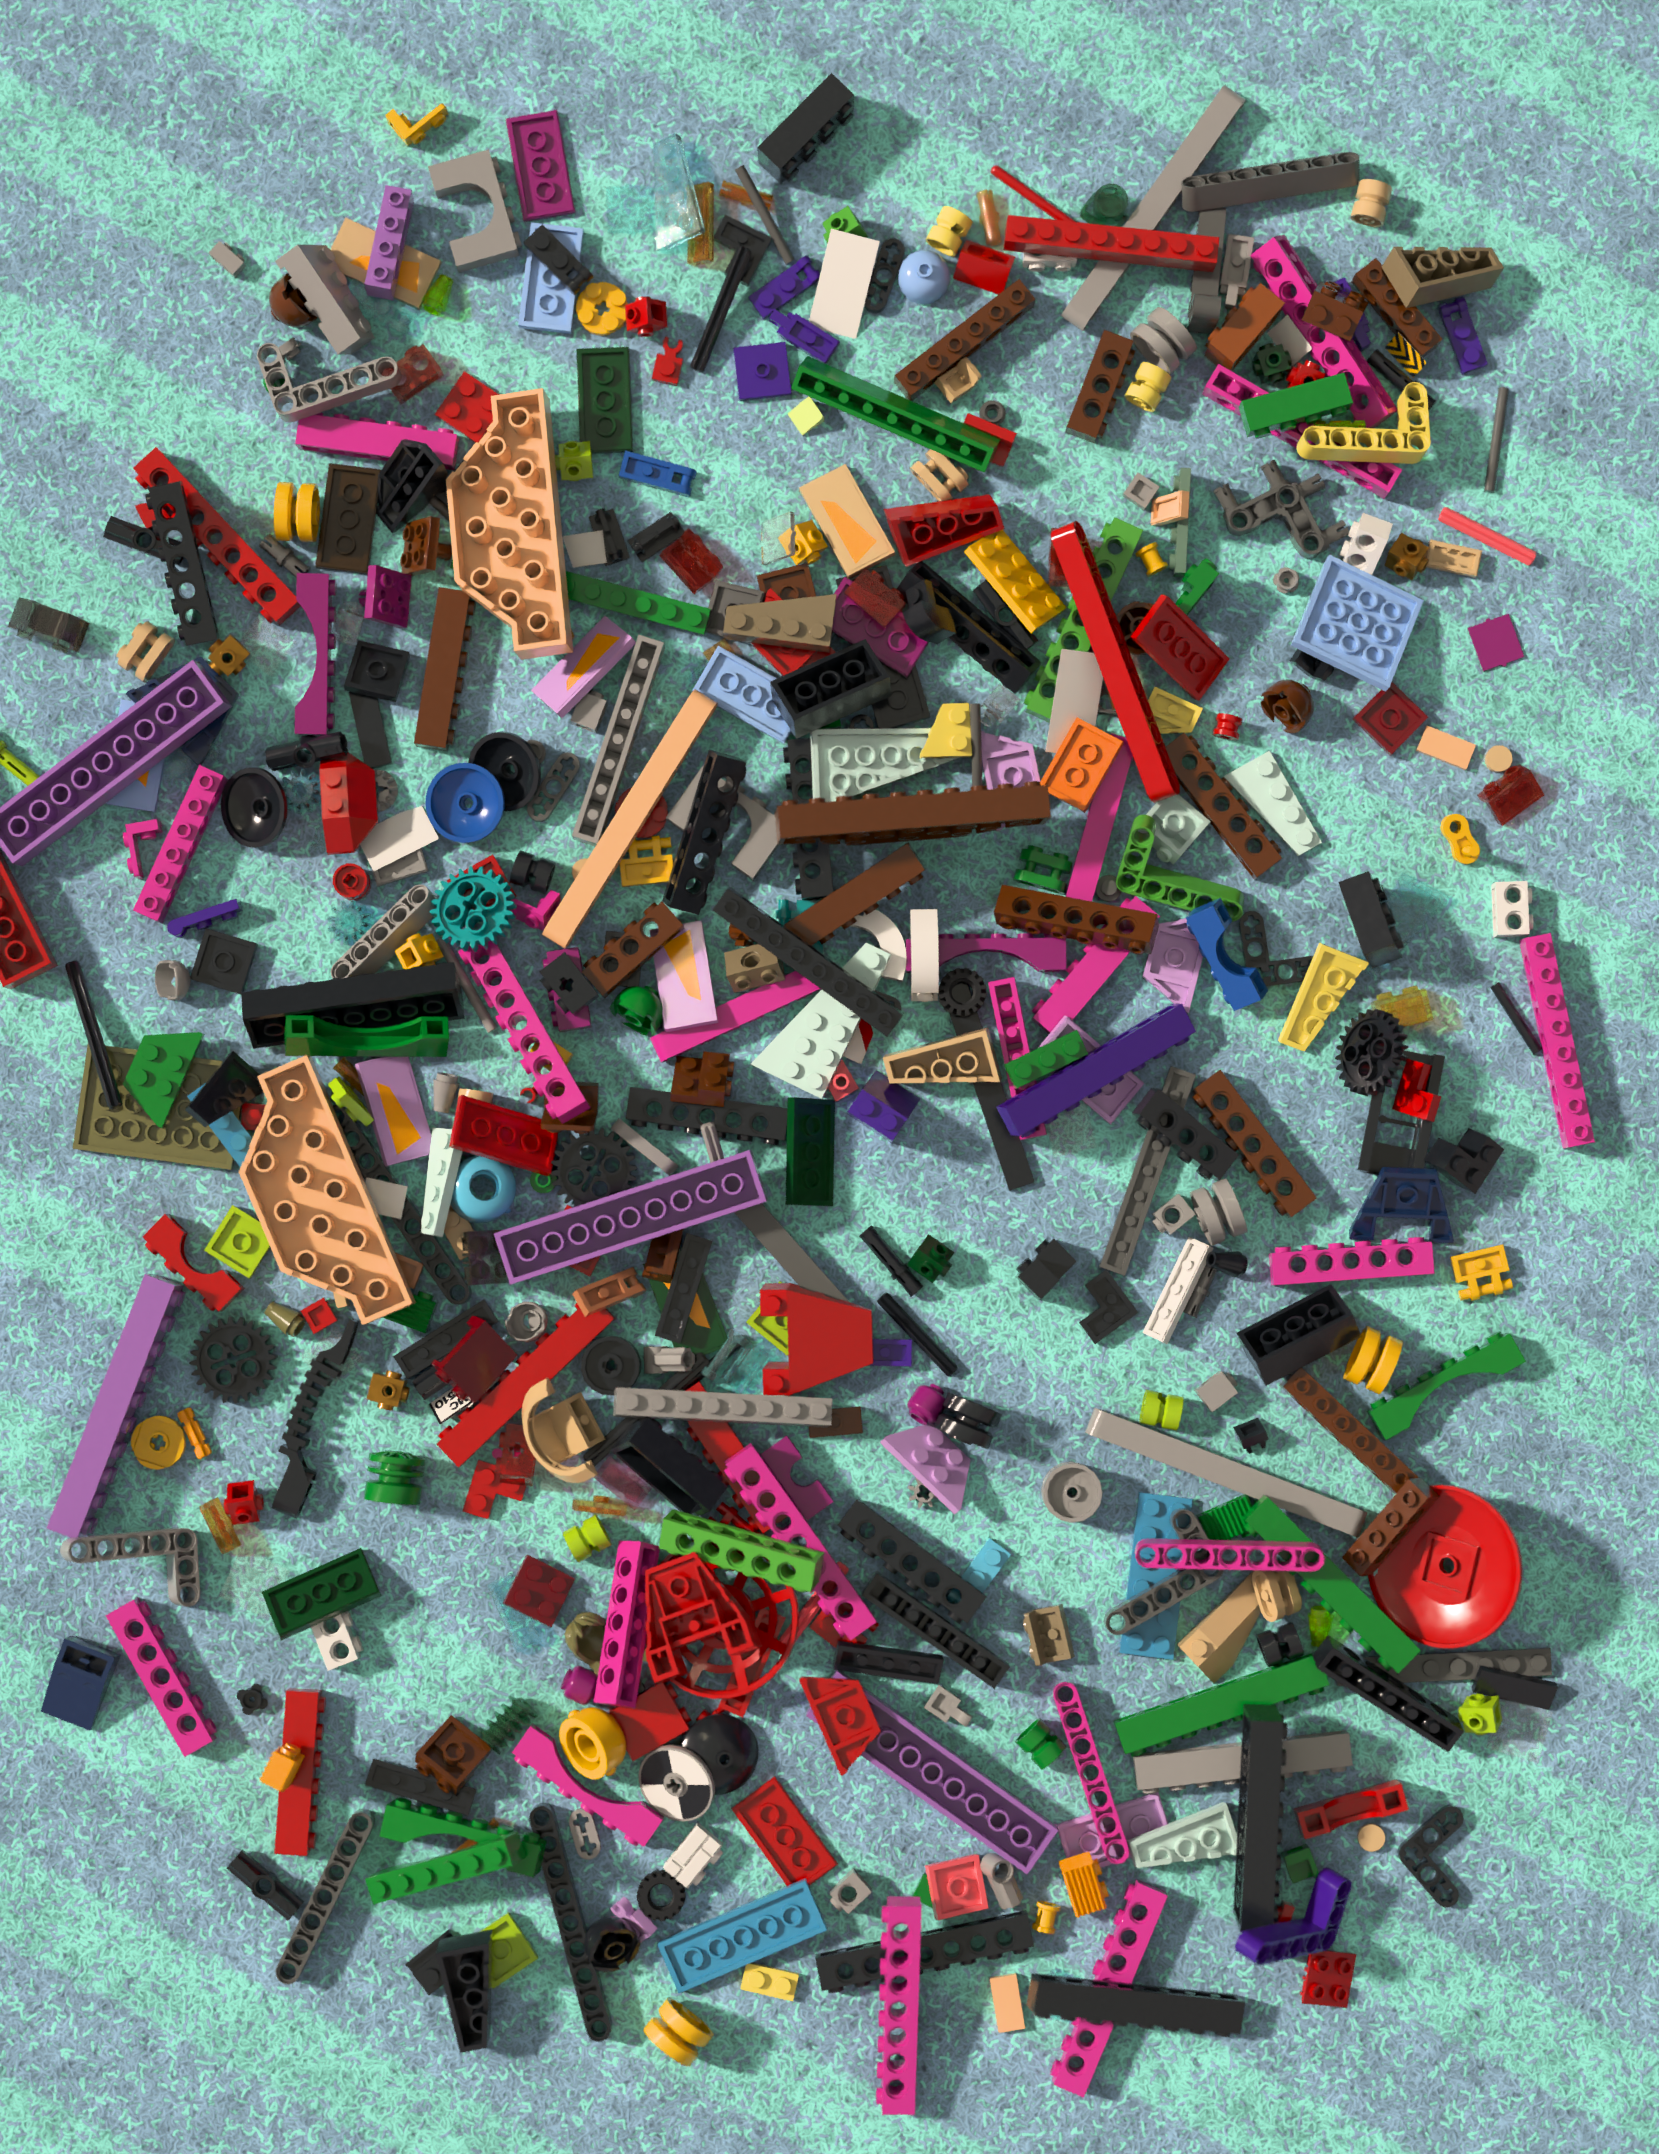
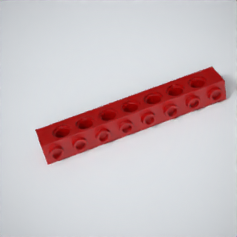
M157 447L133 467L138 474L135 479L145 490L149 487L157 486V480L161 476H168V483L183 482L191 520L197 514L204 515V521L201 524H193L198 547L203 544L209 550L206 554L216 566L221 563L227 569L224 575L234 585L239 582L245 588L242 594L252 605L256 601L263 608L260 613L270 624L275 621L280 626L301 607L290 589ZM165 504L163 509L168 506L174 512L170 517L174 518L176 515L175 507L171 504ZM215 533H221L222 540L218 544H211V536ZM233 552H239L240 559L236 563H229V555ZM249 572H258L256 581L246 582V575ZM267 591H276L274 600L270 602L264 601V594Z

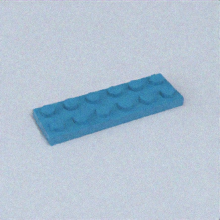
M1139 1492L1126 1600L1179 1570L1175 1568L1142 1567L1136 1561L1135 1547L1139 1541L1147 1538L1178 1539L1170 1524V1516L1178 1508H1185L1191 1511L1193 1499ZM1185 1513L1180 1514L1176 1519V1524L1179 1528H1185L1190 1523V1518ZM1149 1547L1143 1548L1140 1551L1141 1557L1145 1559H1150L1155 1554V1551ZM1172 1548L1167 1552V1556L1174 1560L1182 1555V1551L1178 1548ZM1183 1576L1180 1579L1181 1587L1183 1583ZM1168 1588L1159 1589L1156 1594L1157 1600L1160 1602L1167 1601L1170 1597V1590ZM1143 1601L1136 1602L1133 1606V1612L1136 1615H1143L1147 1610V1605ZM1180 1602L1128 1632L1121 1634L1119 1653L1173 1660Z
M805 1878L660 1940L657 1945L680 1994L827 1931L828 1927Z

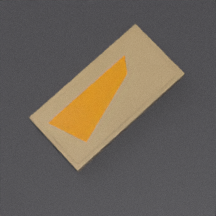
M345 218L330 250L335 256V262L339 270L346 277L364 285L376 231ZM405 245L394 299L420 310L438 272L441 261Z
M846 464L799 487L802 497L848 579L895 555L894 549Z

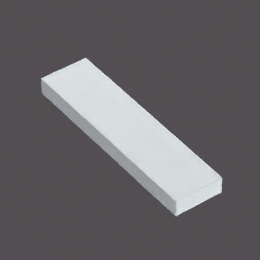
M1188 1237L1144 1328V1334L1168 1344L1206 1266L1207 1255L1213 1251V1247Z

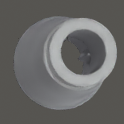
M438 1072L436 1078L433 1079L434 1111L449 1113L460 1084L457 1082V1075Z

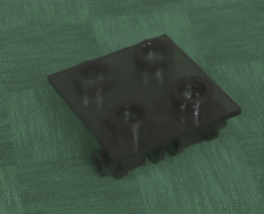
M503 1230L463 1232L464 1237L461 1238L463 1251H468V1253H464L462 1256H468L469 1261L463 1262V1264H469V1267H464V1280H467V1286L509 1283L494 1233Z

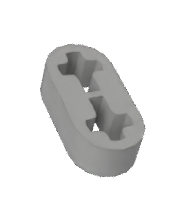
M577 1808L570 1815L569 1826L579 1856L590 1860L599 1854L601 1842L593 1815L582 1808ZM579 1813L589 1819L585 1823V1832H582L580 1824L574 1823ZM588 1835L590 1843L596 1844L592 1854L581 1848L585 1845L584 1836Z

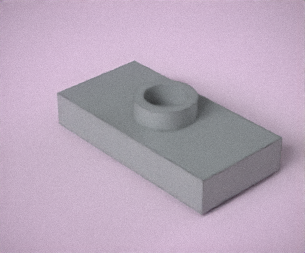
M420 848L373 871L377 886L380 887L429 872L423 850Z

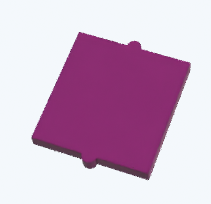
M1509 614L1492 620L1487 618L1485 622L1467 628L1483 671L1500 665L1505 667L1507 663L1524 657Z

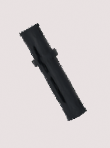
M1378 349L1367 359V363L1401 392L1410 382H1418L1409 378ZM1427 393L1429 411L1437 400Z
M872 1225L859 1236L892 1274L891 1278L893 1280L896 1279L910 1297L924 1287L908 1269L907 1263L904 1264Z

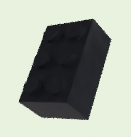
M1367 871L1338 882L1362 953L1372 969L1403 958L1400 949L1404 948V944L1395 926H1392L1396 924V921L1385 901L1388 900L1387 895L1378 877L1373 879L1370 872Z

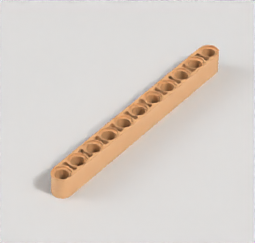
M696 689L690 694L542 933L543 936L564 949L570 944L718 705L717 702Z

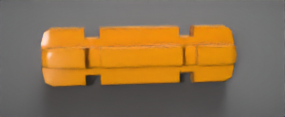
M188 1407L179 1411L177 1416L181 1423L184 1422V1431L191 1446L196 1448L194 1452L197 1458L202 1459L210 1455L212 1450L209 1444H206L204 1441L206 1437L198 1420L195 1421L193 1418L195 1417L193 1409Z

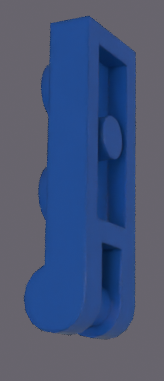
M625 451L618 476L624 480L690 497L692 488H690L691 481L695 479L697 471L689 467ZM675 474L682 476L680 484L673 482Z

